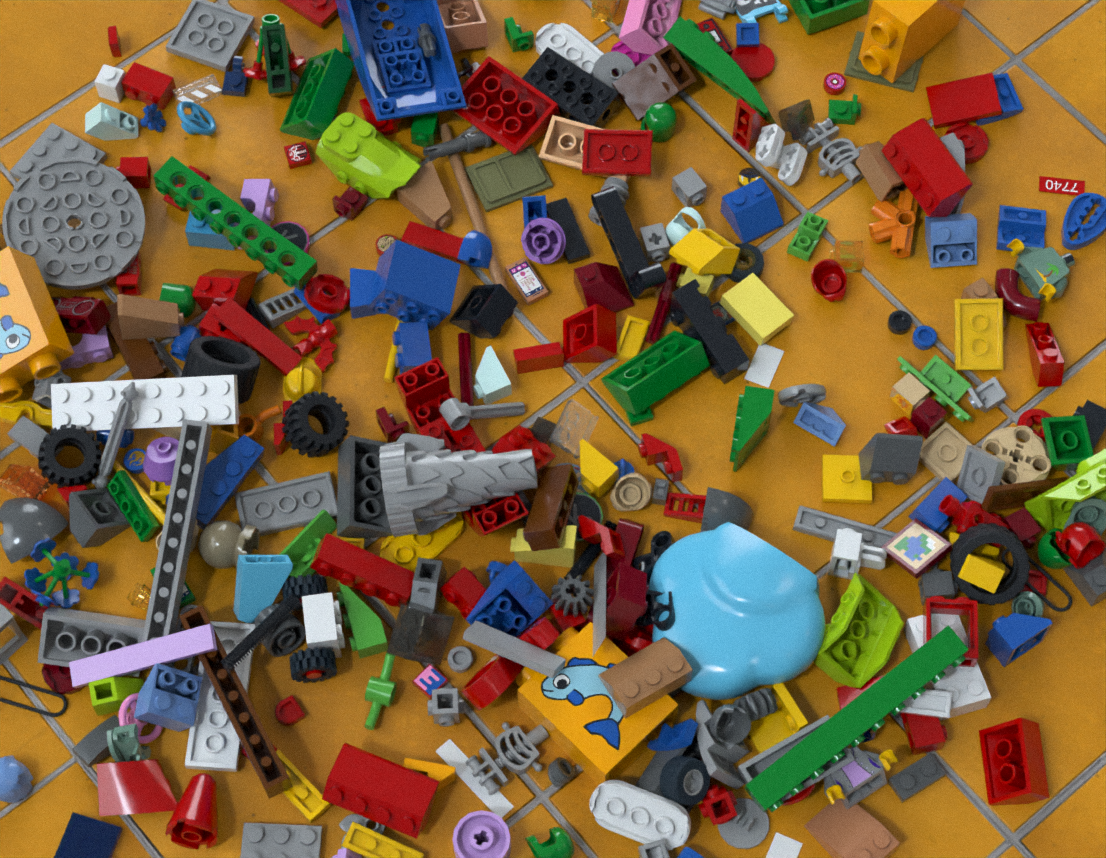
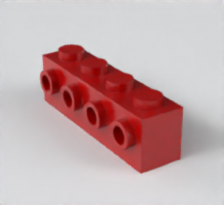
M328 533L319 542L310 566L320 575L332 577L345 586H352L361 590L367 596H374L385 601L390 606H397L399 608L403 606L410 596L415 574L413 571Z

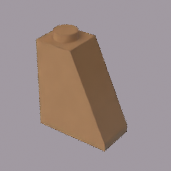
M877 141L865 144L860 149V156L855 163L878 200L882 202L899 196L900 191L908 188L881 150L884 145Z
M429 161L415 173L406 185L397 188L398 201L427 227L440 231L450 225L452 210L434 165Z
M123 294L117 295L118 319L123 340L180 336V327H184L183 312L179 313L177 303Z

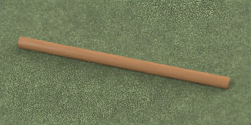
M441 124L438 130L442 141L453 140L449 125ZM459 152L448 155L473 228L486 234L489 238ZM492 247V256L488 267L493 284H502L508 291Z

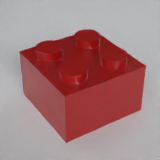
M521 425L503 435L491 450L493 454L531 449L535 460L537 479L542 476L544 468L548 467L556 457L548 445L539 442L529 429Z

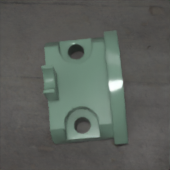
M136 724L114 727V730H107L108 747L115 762L140 761V759L150 757V747L141 746L139 743L138 727Z

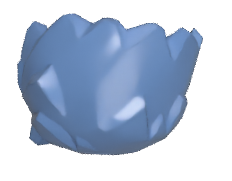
M8 755L0 758V801L16 803L20 799L27 797V793L31 791L33 776L23 763L16 760L13 755Z

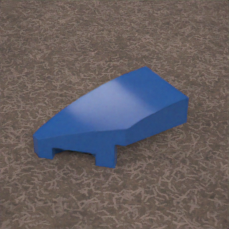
M691 718L675 725L673 728L664 723L659 737L653 741L650 740L647 747L652 751H669L687 747L692 743L698 723Z

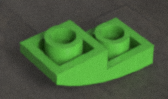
M807 211L798 227L796 235L788 246L787 253L808 262L828 224V220Z

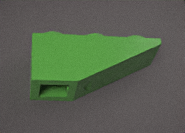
M339 582L341 591L336 592L340 607L345 606L347 614H343L346 629L351 628L353 636L349 637L352 651H358L360 659L389 651L381 619L348 586Z

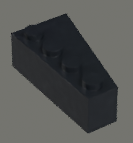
M694 279L672 292L669 317L674 326L680 327L684 335L702 343L712 374L715 378H720L725 385L748 371L749 358L733 334L727 335L725 322L721 316L715 317L710 306L712 304L707 295L705 297L701 296L697 290L700 285Z

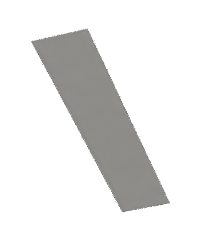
M604 553L601 554L594 566L593 656L606 637V555Z

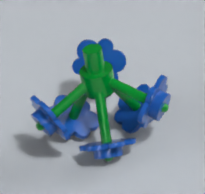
M46 538L34 545L30 556L35 562H40L44 557H47L53 569L45 574L40 573L36 567L25 570V585L31 589V593L37 596L35 601L40 606L49 608L51 604L68 609L73 604L79 603L80 592L77 589L70 590L67 580L71 578V575L81 576L83 580L82 586L91 590L99 579L98 564L88 562L86 568L78 571L76 568L79 564L78 558L76 556L69 557L67 552L53 557L51 551L56 547V542ZM52 576L54 579L46 590L45 583L47 578ZM62 581L61 591L54 592L52 599L49 598L57 582Z

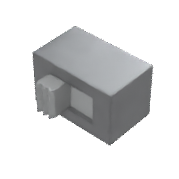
M656 478L652 504L665 506L669 480Z

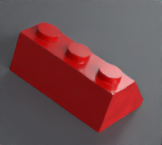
M1021 717L979 730L989 805L1030 804L1050 798L1039 723Z

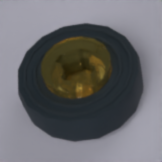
M748 243L735 244V246L740 248L732 273L726 274V276L737 283L752 273L759 277L764 268V258L760 250Z

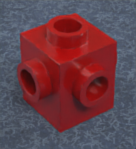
M723 785L709 786L707 794L701 800L702 803L698 804L704 819L709 817L713 826L727 823L732 817L737 816L734 808L737 805L736 798L732 790L727 792ZM720 801L718 805H712L713 803Z

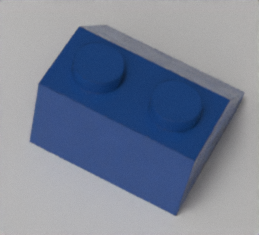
M762 178L722 196L720 211L742 243H750L784 225L774 194Z
M1012 613L1008 617L1003 615L993 622V628L988 632L989 637L985 645L1002 666L1006 667L1041 643L1047 635L1052 621L1047 618Z

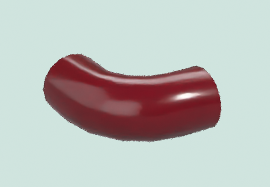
M1010 268L998 269L995 276V293L998 298H1003V309L1014 317L1037 322L1041 299L1027 297L1019 291V273L1016 270Z

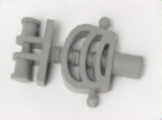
M826 118L822 123L817 122L814 124L815 129L809 127L805 133L798 135V140L802 145L807 143L806 150L808 154L821 146L823 147L818 158V166L822 169L819 171L820 176L823 177L827 173L830 177L834 178L843 173L852 184L861 179L862 174L854 165H856L855 162L860 156L859 151L862 146L856 149L853 142L847 138L833 140L838 137L840 128L838 126L834 127L829 118Z
M504 722L502 728L505 732L499 734L496 738V752L499 758L493 761L485 749L481 748L479 755L484 761L483 764H480L476 755L471 756L465 762L473 770L472 775L474 777L480 776L482 778L479 784L486 787L489 795L495 794L500 789V786L493 781L494 778H497L503 787L508 785V779L500 770L504 766L509 771L519 775L526 773L532 766L537 772L542 770V765L537 763L540 756L535 747L547 739L549 735L541 724L525 735L519 726L510 729V724ZM512 737L514 739L516 746H512L510 743V739ZM504 741L506 743L507 752L503 753L500 748L501 744ZM512 759H513V760H515V761H516L518 764H520V765H515V764L511 763L510 761H512ZM490 768L491 772L486 775L484 772Z

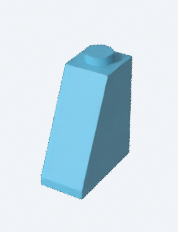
M238 555L233 609L238 620L245 623H253L263 609L273 604L293 568V563L288 555Z

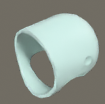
M684 207L666 226L665 233L670 245L674 246L693 230L683 219L682 213L688 214L698 223V228L706 229L702 217L693 208Z

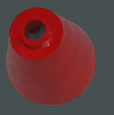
M199 773L189 781L166 827L165 834L166 836L168 834L171 835L173 843L190 849H198L199 845L207 844L206 849L216 845L218 840L217 783L211 775Z

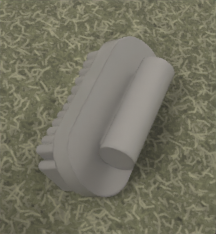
M700 0L701 3L698 9L724 20L727 12L734 14L738 0Z

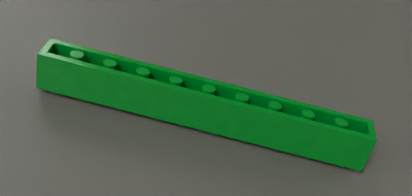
M948 625L747 783L744 789L763 813L768 809L773 813L784 804L782 801L783 797L789 793L793 797L805 787L802 782L809 777L814 780L825 771L823 766L831 761L835 764L846 754L843 750L850 744L855 748L866 739L863 734L869 729H872L873 732L878 730L886 723L883 718L888 714L897 715L906 707L904 702L910 697L914 700L926 691L924 688L926 684L930 681L936 684L946 676L944 670L950 665L956 668L965 661L964 654L969 649Z

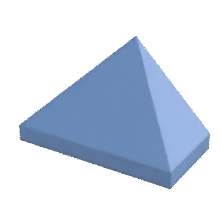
M809 402L802 404L793 422L834 447L846 427V424L833 408Z

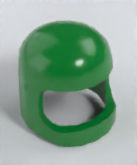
M663 102L651 105L646 110L640 130H645L646 123L649 130H653V142L659 143L669 140L674 134L677 122L676 111L672 106Z
M163 283L159 301L177 303L180 313L183 312L184 318L192 315L196 306V301L192 296L194 291L192 287L184 284Z
M550 828V838L540 844L534 835L525 838L535 858H573V841L563 828Z

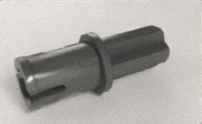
M427 23L420 24L421 29L417 28L419 45L423 48L426 57H434L436 55V38L432 34L431 26Z

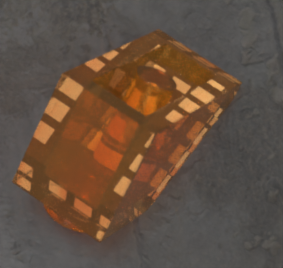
M10 464L0 476V487L18 498H32L41 501L47 494L46 490L50 487V484L31 466Z

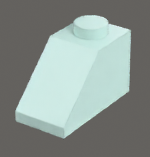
M489 346L484 352L475 375L476 385L473 386L477 398H482L485 405L512 395L511 382L493 348Z

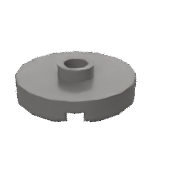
M618 51L608 52L601 55L594 63L592 76L615 90L612 83L635 68V65L626 54ZM612 70L618 72V77L612 75Z
M819 384L791 386L778 393L779 403L786 407H798V403L804 402L816 404L826 398V388Z

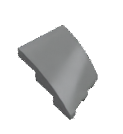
M700 700L696 708V722L698 723L696 730L703 762L707 766L706 769L711 777L737 790L745 783L734 763L746 755L749 750L743 740L733 745L728 742L722 743L713 736L710 731L712 713L704 700Z

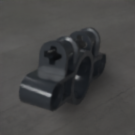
M661 531L653 536L651 540V553L638 556L633 560V568L647 573L646 584L648 586L655 563L676 542L668 531ZM648 588L646 612L643 616L637 618L635 624L638 626L655 624L660 631L671 629L675 622L672 591L669 592V604L663 605L655 600L656 596H660L663 593L652 591ZM668 611L669 616L665 620L659 621L660 615Z

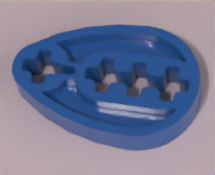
M1083 193L1072 200L1065 214L1061 229L1062 244L1068 250L1083 248L1096 241L1106 231V198L1096 193ZM1098 204L1099 207L1096 208L1094 215L1090 216L1088 223L1085 225L1081 224L1085 220L1086 215L1090 213L1092 206ZM1078 232L1077 239L1071 241L1070 238Z

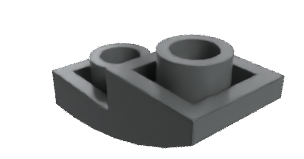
M116 715L108 718L88 733L73 748V753L88 768L110 755L107 730H114V727H119V718Z

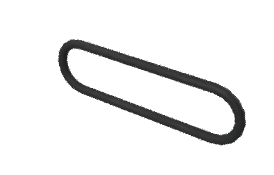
M1006 548L1002 552L1001 559L1003 564H1005V566L1009 570H1011L1012 567L1007 563L1005 559V555L1009 551ZM1029 557L1028 561L1068 597V605L1064 608H1057L1028 581L1025 585L1053 610L1058 612L1068 610L1072 605L1071 595Z
M0 676V680L57 696L63 700L64 706L60 712L50 713L0 698V702L50 717H58L66 711L68 703L62 694Z

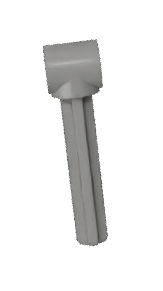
M450 398L441 404L439 411L449 427L457 431L463 429L471 419L523 415L525 413V405L523 402L469 406L467 403H460L457 398Z

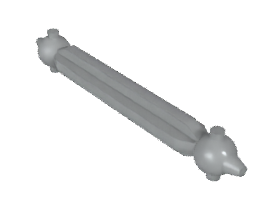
M131 382L120 392L123 399L119 403L98 467V475L92 480L95 489L105 488L110 482L107 476L111 473L132 409V400L139 394L135 389V382Z

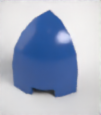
M476 230L468 232L463 239L457 259L467 266L488 269L492 256L490 239L486 234Z

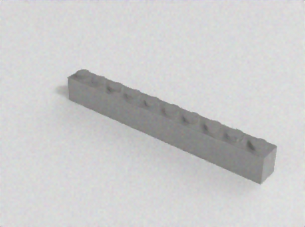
M183 419L142 642L174 634L176 630L212 434V427L208 422Z

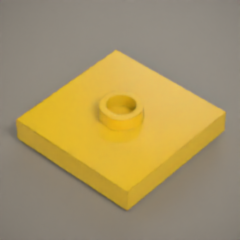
M822 455V502L871 504L872 482L870 480H861L859 456Z

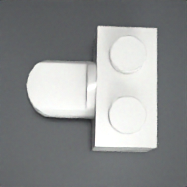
M837 529L828 575L852 580L855 572L858 574L860 566L878 570L883 569L886 563L887 551L883 548L864 545V543H861L862 533H857L853 529Z

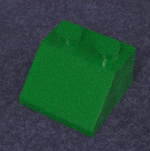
M1085 415L1046 417L1041 419L1051 466L1057 471L1077 470L1081 461L1094 456Z

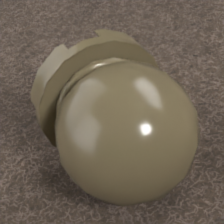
M215 521L208 525L200 534L198 541L200 556L208 565L217 569H229L236 566L237 571L238 555H252L253 549L258 550L260 530L256 526L246 525L244 530H242L233 522Z

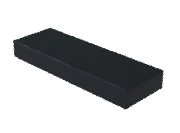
M567 198L547 203L546 210L549 219L558 223L564 231L566 245L563 253L567 263L571 264L590 258V252Z

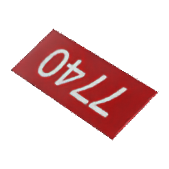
M1039 176V191L1078 196L1085 193V181Z

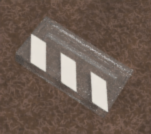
M214 74L172 90L178 104L183 101L201 104L223 95Z

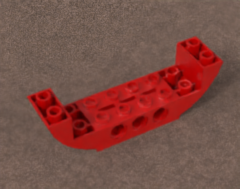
M438 357L394 377L402 402L416 434L444 439L445 448L443 450L450 449L451 452L464 450L486 451L470 423L463 429L454 431L440 413L439 408L441 404L455 397L450 390L449 375ZM517 493L513 496L494 498L488 503L474 505L469 510L461 511L463 519L481 537L529 514Z

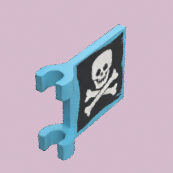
M738 0L735 6V12L742 23H757L756 18L774 12L779 23L788 21L785 15L788 13V8L785 4H781L779 0Z

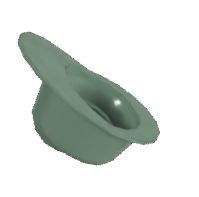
M1091 496L1082 502H1075L1064 529L1072 523L1085 522L1092 525L1101 536L1106 528V502L1097 499L1095 496Z

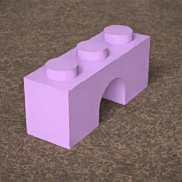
M244 179L240 197L247 211H254L252 213L254 216L270 226L271 221L274 219V205L278 201V189L274 187L271 179ZM249 236L247 239L254 240L257 236Z
M104 325L97 335L82 334L80 343L72 347L75 354L60 362L61 370L80 368L85 364L100 363L114 358L106 326Z

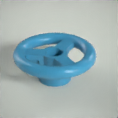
M183 101L178 104L177 114L182 121L181 126L184 131L191 135L198 133L204 136H210L215 133L216 123L209 112L203 107L190 101ZM184 108H190L191 115H186Z

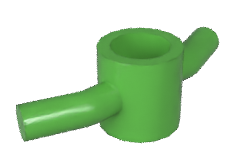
M386 653L380 678L371 676L366 688L365 701L372 702L364 725L368 730H374L382 705L390 707L395 697L397 683L389 681L396 656L393 653Z

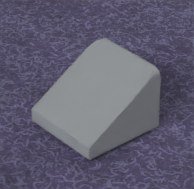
M664 839L638 846L640 858H670Z

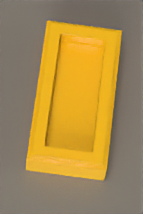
M628 315L617 343V355L613 356V358L627 362L638 355L647 335L650 321Z

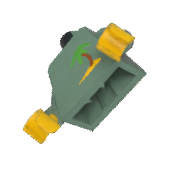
M1019 239L1012 240L1007 245V248L1013 250L1011 252L1012 257L1019 256L1014 270L1019 273V277L1034 298L1041 299V301L1045 299L1047 302L1050 299L1060 298L1068 285L1069 267L1075 264L1073 256L1070 253L1059 256L1052 247L1045 249L1041 247H1027Z

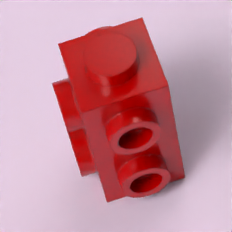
M465 566L457 571L440 588L445 599L457 607L465 620L487 590L477 580L476 575Z

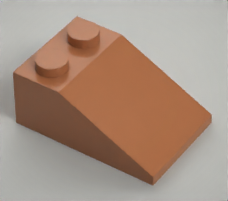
M437 0L451 53H457L466 49L478 50L488 46L487 22L477 0Z
M841 799L834 801L835 804L833 805L829 803L804 825L832 858H889L896 852L900 844L882 823L858 804L846 809Z

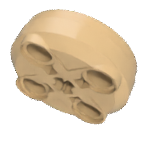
M1021 425L998 429L985 439L981 447L984 451L994 452L996 455L993 456L1005 462L1000 485L1045 480L1051 468L1046 444L1027 426ZM1017 438L1023 439L1025 443L1019 442ZM1033 467H1039L1043 471H1037Z

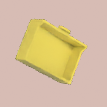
M754 273L723 294L720 300V304L760 346L782 329L789 326L794 317V314Z

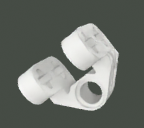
M777 124L764 126L761 129V134L756 144L755 158L765 167L770 166L780 169L778 178L787 186H791L801 175L807 157V150L799 143L784 146L785 131Z

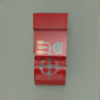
M138 252L132 263L117 276L116 285L119 294L141 296L142 262L140 252ZM135 286V288L131 290L126 289L125 287Z

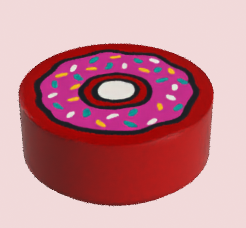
M832 72L826 75L823 88L828 94L839 95L844 92L846 79L842 74Z

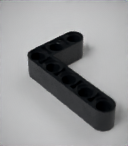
M612 186L592 194L593 206L633 298L638 299L657 291L667 281L664 269L659 262L649 266L615 187Z

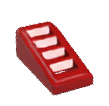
M668 492L663 515L702 524L706 496ZM675 500L679 501L677 511L674 510ZM685 502L689 503L687 512L684 511ZM695 504L698 505L697 512H694Z

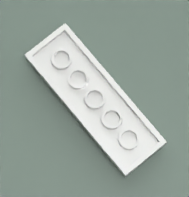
M210 621L227 655L256 628L255 624ZM251 650V654L248 653L249 655H246V658L243 656L244 660L242 662L239 661L240 664L236 663L237 667L235 666V671L247 695L253 658ZM200 662L198 676L202 677L194 726L190 727L185 768L237 772L241 742Z

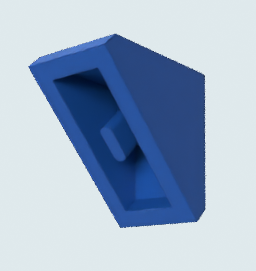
M545 195L522 197L524 229L534 219L547 218Z

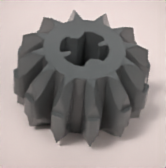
M569 573L567 581L560 577L558 585H553L552 587L554 594L551 595V601L556 603V611L564 609V616L572 612L576 618L578 610L585 614L588 609L587 606H592L593 604L591 597L594 595V590L589 588V580L581 582V575L573 579Z
M768 688L750 693L735 700L733 705L746 711L752 722L769 716L778 709L776 698Z

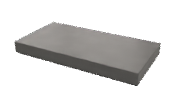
M329 471L234 493L242 530H244L246 525L256 526L260 530V536L307 526L321 510H326L332 519H337V501Z

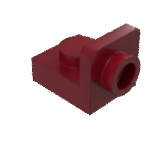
M351 186L341 197L335 195L332 198L334 211L340 217H346L351 221L355 219L369 202L366 195Z
M385 407L376 410L377 423L388 443L396 442L402 434L410 433L408 421L397 424L393 414H388Z

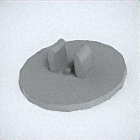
M738 798L736 799L737 805L734 806L737 816L732 817L727 823L718 825V830L728 845L737 849H750L758 846L765 839L769 831V818L767 813H763L755 801Z

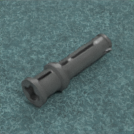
M480 130L474 133L466 132L460 138L424 147L423 154L424 157L429 155V157L425 158L429 162L461 151L470 153L479 147H490L491 138Z

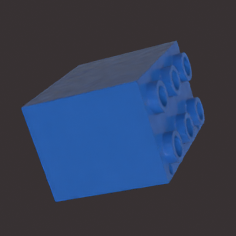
M396 239L378 259L367 307L375 309L378 313L394 316L402 322H427L428 330L432 331L450 314L461 264Z

